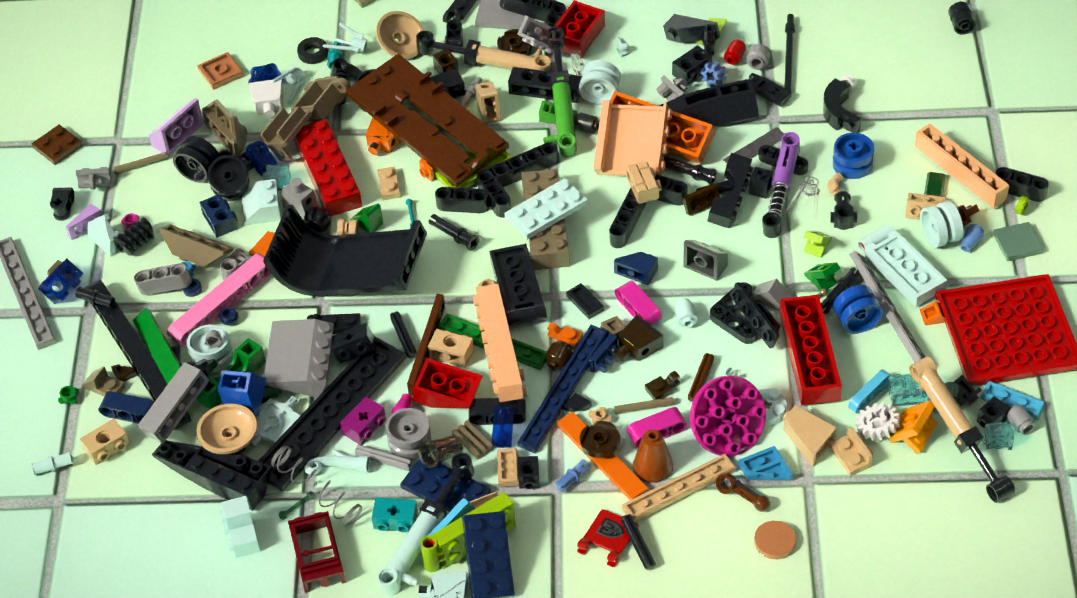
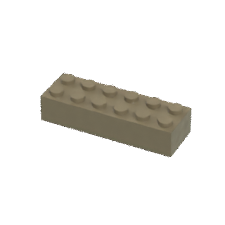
M558 169L521 172L524 201L559 182ZM565 218L529 239L530 256L534 270L570 267Z

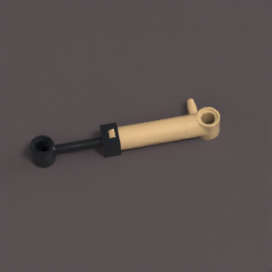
M425 30L418 32L416 35L417 52L422 55L431 54L434 48L440 50L448 48L450 52L464 54V64L476 66L477 63L510 70L513 67L551 72V59L546 55H542L541 49H537L534 56L481 46L480 41L470 39L466 48L436 42L433 33Z
M927 356L909 365V372L912 378L917 383H920L919 389L926 392L955 437L954 443L960 453L971 450L991 481L986 485L989 498L997 503L1015 494V487L1008 476L997 477L978 448L984 437L976 426L972 427L937 373V367L933 359Z

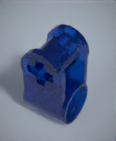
M274 63L255 66L250 70L251 78L248 83L273 80L282 74Z
M256 141L246 147V153L260 176L264 177L278 167L276 159L264 142Z

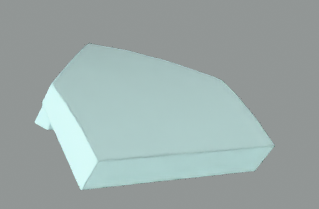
M106 213L88 222L87 232L88 237L109 256H112L116 253L113 237L119 233L109 224L110 217Z

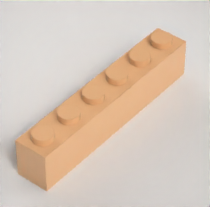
M929 123L916 132L915 147L992 209L1007 200L1009 184Z

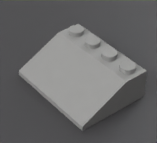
M317 319L272 321L264 378H266L265 386L317 398L326 386L334 324Z

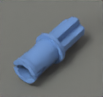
M581 459L572 469H567L566 474L555 483L557 489L564 492L574 482H579V478L591 469L590 464L588 463L584 466L587 461Z

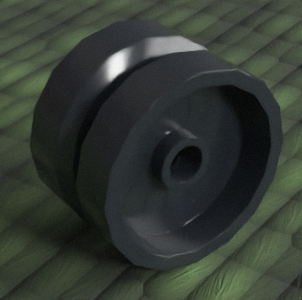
M191 136L186 139L182 147L174 155L173 164L177 171L185 178L202 183L208 178L209 166L220 155L210 142L197 136Z
M231 155L220 156L209 166L207 173L208 181L214 195L220 194L223 200L235 201L248 191L250 180L247 167L238 157Z

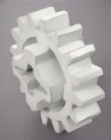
M874 403L871 408L867 405V410H860V415L856 416L857 430L860 435L864 436V439L871 437V440L874 441L879 437L881 441L883 436L889 438V433H896V428H900L899 413L896 408L892 409L891 404L885 407L884 403H881L880 406Z

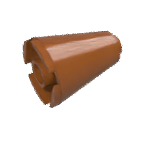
M648 430L643 434L633 460V470L636 472L637 477L648 483L660 482L665 477L667 479L673 471V459L662 433L658 430Z

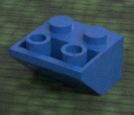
M221 370L217 390L222 403L242 405L248 408L255 417H258L266 378L248 372Z

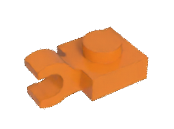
M550 322L547 330H549L547 336L557 339V342L564 341L568 343L573 351L583 337V332L565 326L562 330L557 324Z

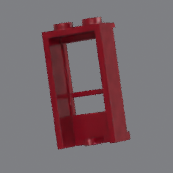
M317 512L314 515L289 520V529L305 593L309 592L307 583L319 580L321 587H326L329 585L328 578L340 575L342 584L346 583L329 512ZM327 527L331 542L330 546L311 551L304 550L303 553L300 552L296 534ZM333 549L334 557L303 564L302 556L307 557L310 554Z

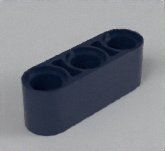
M108 391L98 411L108 418L139 424L155 401Z

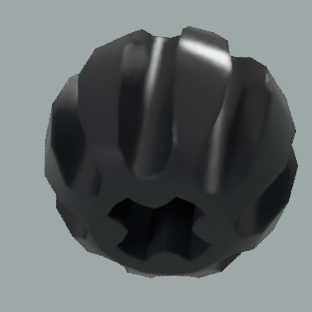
M322 207L310 208L303 217V220L310 227L322 233L327 231L331 224L330 214Z

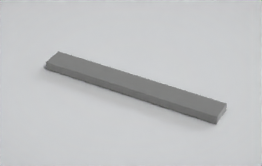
M12 237L0 240V260L37 349L40 350L56 344Z
M857 251L851 252L849 254L868 287L872 290L913 362L915 363L925 358V355L866 258Z

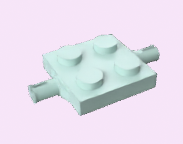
M291 396L286 403H280L270 398L260 408L259 416L255 417L257 433L249 445L255 448L261 440L273 445L301 416L291 409L298 400Z

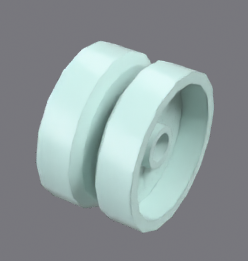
M594 60L587 63L582 70L579 83V94L581 97L594 105H602V100H610L614 91L618 92L621 79L619 69L614 64L604 60Z
M944 201L938 203L937 206H928L921 210L920 221L922 230L932 247L937 248L945 245L947 241L953 243L963 238L961 216L951 201Z
M209 324L200 326L189 334L187 347L191 363H196L202 359H215L218 366L210 374L221 372V370L226 369L231 364L233 351L229 334L225 328ZM211 330L219 331L221 334V344L218 347H210L205 342L206 335Z

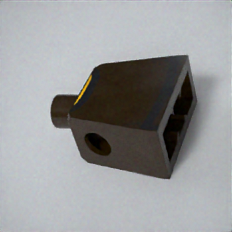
M636 315L619 334L620 348L616 350V354L621 360L630 355L636 361H641L663 348V334Z

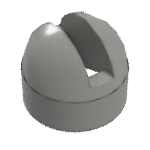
M211 330L206 335V344L210 347H218L221 344V334L219 331Z

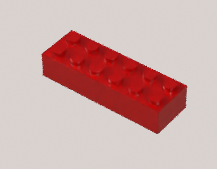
M327 119L304 125L294 137V142L324 210L328 211L330 217L362 207L359 188Z
M819 294L780 299L779 315L801 406L841 401L842 384Z

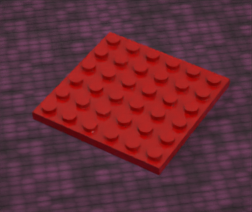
M1049 274L936 291L935 297L943 313L944 322L964 377L971 386L987 384L989 381L995 383L1077 370V343Z

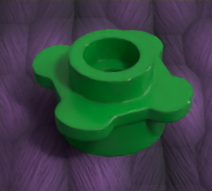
M69 385L62 387L59 392L60 398H58V402L60 404H75L79 389Z

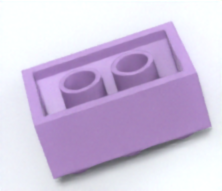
M194 98L186 102L149 134L153 148L162 153L166 152L168 156L204 124L199 100Z

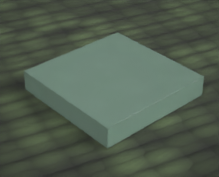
M1030 222L993 230V235L1006 261L1043 253L1044 249Z

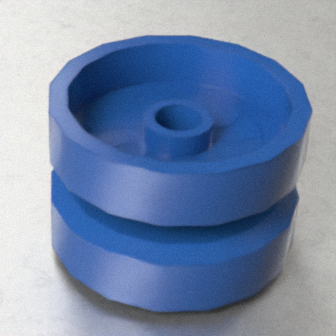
M856 132L843 134L836 139L832 160L835 172L848 179H860L867 176L873 167L874 143L866 135Z
M856 285L846 289L833 303V309L846 332L851 334H859L870 330L883 317L884 310L870 287L866 285Z

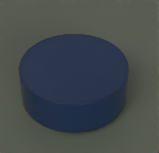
M192 278L191 284L186 288H182L183 293L188 297L199 295L202 291L200 281Z

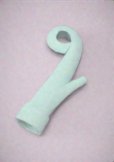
M332 450L335 456L315 457L310 459L304 466V471L309 475L314 469H317L314 475L318 474L322 466L369 472L371 458L370 456L361 455L359 457L350 456L337 450Z

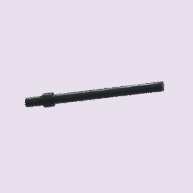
M788 14L787 23L785 24L784 88L791 91L795 24L794 15Z

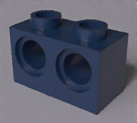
M220 194L199 202L202 215L216 238L237 230L235 222L238 220L234 211L231 212L229 210L228 201L226 199L223 200Z

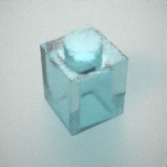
M289 164L267 165L266 172H263V180L276 179L278 190H282L291 180Z

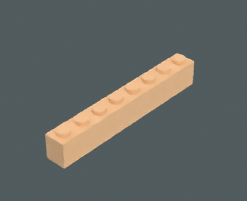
M493 284L476 287V295H473L477 319H479L480 331H484L481 332L482 342L487 343L484 344L485 355L489 356L487 357L488 369L492 368L490 370L491 382L495 381V383H492L494 395L498 394L500 402L523 399L522 382L499 285Z

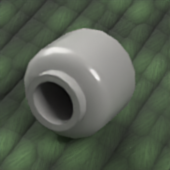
M754 44L748 50L747 64L755 70L764 69L769 63L771 52L763 44Z

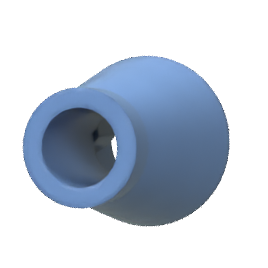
M971 224L966 228L960 245L964 252H970L983 238V228L977 224Z

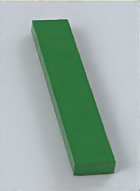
M145 308L133 319V322L168 384L180 369L181 364L152 312Z
M446 314L438 326L439 330H446L473 338V345L484 349V344H487L482 342L481 332L484 331H480L478 325L450 314ZM511 338L516 361L541 371L546 363L544 355L547 351Z

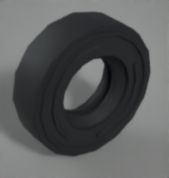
M318 37L302 40L297 47L299 59L306 64H317L324 61L328 56V48H324L323 45L327 43ZM310 48L319 49L318 52L313 54L306 52Z

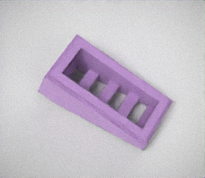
M92 204L88 205L66 225L69 239L73 240L87 232L88 222L102 216V211Z

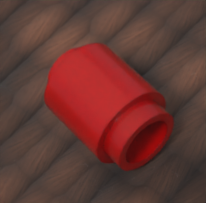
M738 39L732 41L724 54V60L730 65H738L746 51L745 43Z

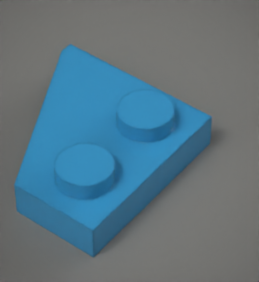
M775 446L738 460V465L747 480L793 479L791 470Z

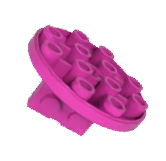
M732 375L719 376L704 384L697 392L690 411L691 429L696 440L705 450L719 456L726 454L728 457L749 450L760 438L766 420L765 404L758 389L748 380Z

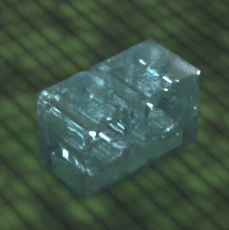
M911 374L889 376L888 392L892 407L917 405L929 401L930 398L925 391L919 389L920 383L914 381Z

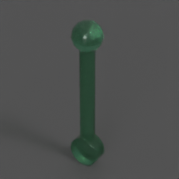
M307 495L288 510L279 512V518L285 520L290 512L308 499H313L315 495Z

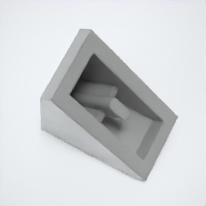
M773 279L758 284L751 298L754 301L761 300L765 306L779 311L780 299L792 298V295L778 279Z

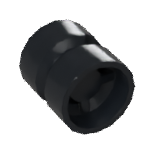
M956 2L949 7L948 15L957 34L965 35L975 29L976 21L967 2Z

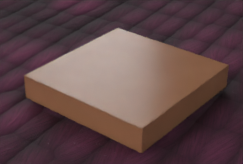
M229 52L197 65L199 72L213 90L244 77V72Z

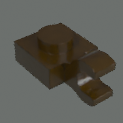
M673 371L666 379L659 376L645 384V390L653 400L663 399L672 394L673 387L680 384L678 380L680 375Z

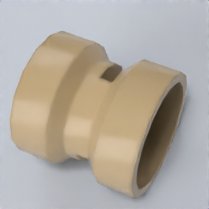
M346 219L338 220L337 235L358 234L359 222L357 219H352L351 221H346Z

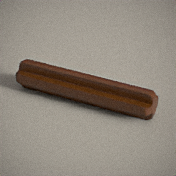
M704 354L688 394L689 401L694 400L697 392L705 384L714 361L713 354Z

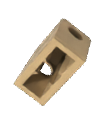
M493 82L476 84L477 105L483 123L488 124L501 121L498 92ZM487 105H490L492 109L487 110Z

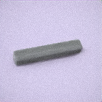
M360 444L356 446L354 451L356 456H370L372 461L406 471L410 470L412 465L411 459Z

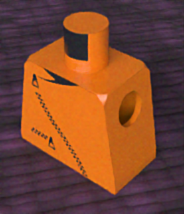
M372 117L366 132L368 151L373 155H377L380 150L387 153L392 152L401 141Z

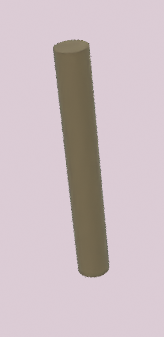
M166 152L115 166L113 169L115 174L168 158Z
M669 397L614 406V412L618 414L674 405V399Z

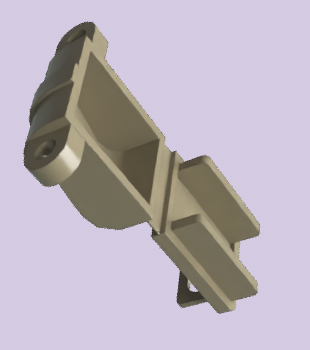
M327 76L308 82L304 87L305 92L291 108V112L288 114L285 109H280L261 132L260 136L265 141L263 143L265 148H270L279 161H291L292 157L284 147L290 144L307 121L322 120L327 117L334 106L344 99L346 89L351 87L350 83L338 76ZM278 151H281L285 157L281 156Z

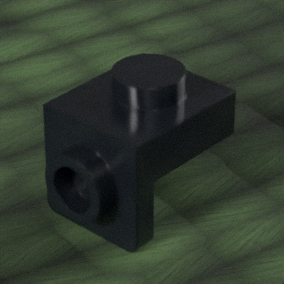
M963 375L954 381L959 386V394L954 399L960 406L966 403L971 405L979 398L977 394L982 389L979 387L975 390Z

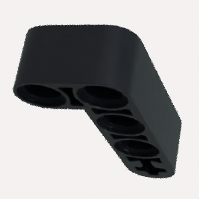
M500 0L499 3L500 7L504 10L544 21L550 27H554L566 11V6L555 0Z

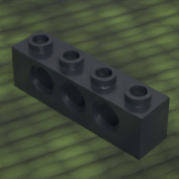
M519 67L512 68L508 80L509 94L554 100L549 71ZM569 74L572 103H578L581 76Z

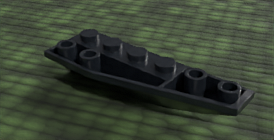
M750 79L697 90L666 102L672 111L712 124L713 126H725L759 119L756 95Z
M167 440L163 444L161 443L152 453L155 459L170 469L224 499L231 500L246 496L249 510L251 511L264 498L272 471L271 466L237 452L216 454L202 446Z

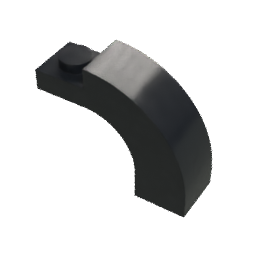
M834 78L824 91V118L835 130L843 127L847 131L858 133L861 128V118L842 107V104L849 98L850 86Z

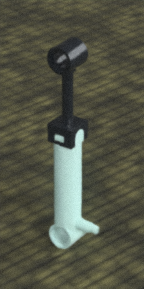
M458 453L452 458L453 475L436 502L426 498L419 509V517L387 566L378 572L377 581L382 593L385 595L397 594L401 588V581L414 586L419 584V580L407 574V572L421 552L422 538L428 536L447 516L444 503L458 481H466L473 477L474 467L472 459L467 453Z

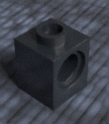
M755 166L749 179V194L766 199L772 187L773 171Z
M993 396L978 410L976 422L982 428L993 433L1007 420L1006 415L1010 407Z
M538 456L518 457L519 489L540 488Z

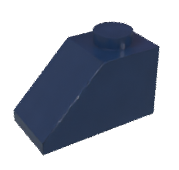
M644 252L633 253L615 258L614 260L615 274L645 285L650 284L658 271V257Z

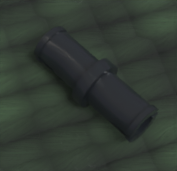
M708 24L706 27L704 26L702 44L704 45V50L713 57L715 53L714 45L716 44V38L714 37L715 27Z
M82 286L76 289L75 297L89 301L92 305L99 304L111 309L115 304L113 296L102 294L99 290L93 291Z

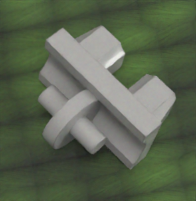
M663 75L660 78L662 83L656 89L663 98L671 93L667 98V101H671L685 95L682 91L686 92L688 90L686 87L687 80L685 78H674L673 84Z
M108 167L76 170L78 188L95 190L96 187H106L112 184Z

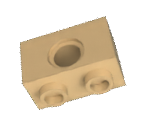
M436 329L428 345L430 359L465 368L474 351L473 338Z
M114 418L80 438L83 450L95 465L107 460L110 456L130 445L126 432Z

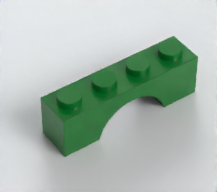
M249 338L246 339L235 349L233 360L225 371L254 373L266 362L263 347ZM220 375L217 377L207 376L209 382L197 397V401L209 410L222 402L217 390Z

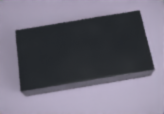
M582 283L566 292V297L588 319L604 311V306Z

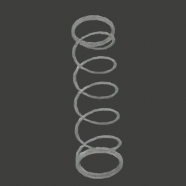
M283 446L276 452L272 458L271 466L277 467L280 473L292 470L291 481L293 484H301L306 481L305 493L308 496L320 493L319 504L321 507H329L335 504L333 516L336 519L344 518L343 525L345 527L350 526L358 519L362 512V506L359 503L353 506L345 516H335L336 505L345 492H342L338 499L330 505L323 506L321 504L322 493L331 483V480L320 491L314 494L307 493L308 481L316 473L317 469H314L304 481L299 483L293 481L294 470L302 462L303 457L291 469L287 471L279 470V466L288 459L291 453L290 446ZM288 448V451H287L286 455H285V456L283 457V459L280 461V459H281L283 453H284L285 450ZM279 456L277 464L274 465L277 457ZM359 507V510L356 513V515L348 523H346L347 519L352 514V512Z

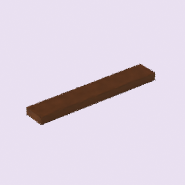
M443 294L436 295L407 382L408 394L413 396V388L425 360L429 358L428 345L436 329H438L445 310Z

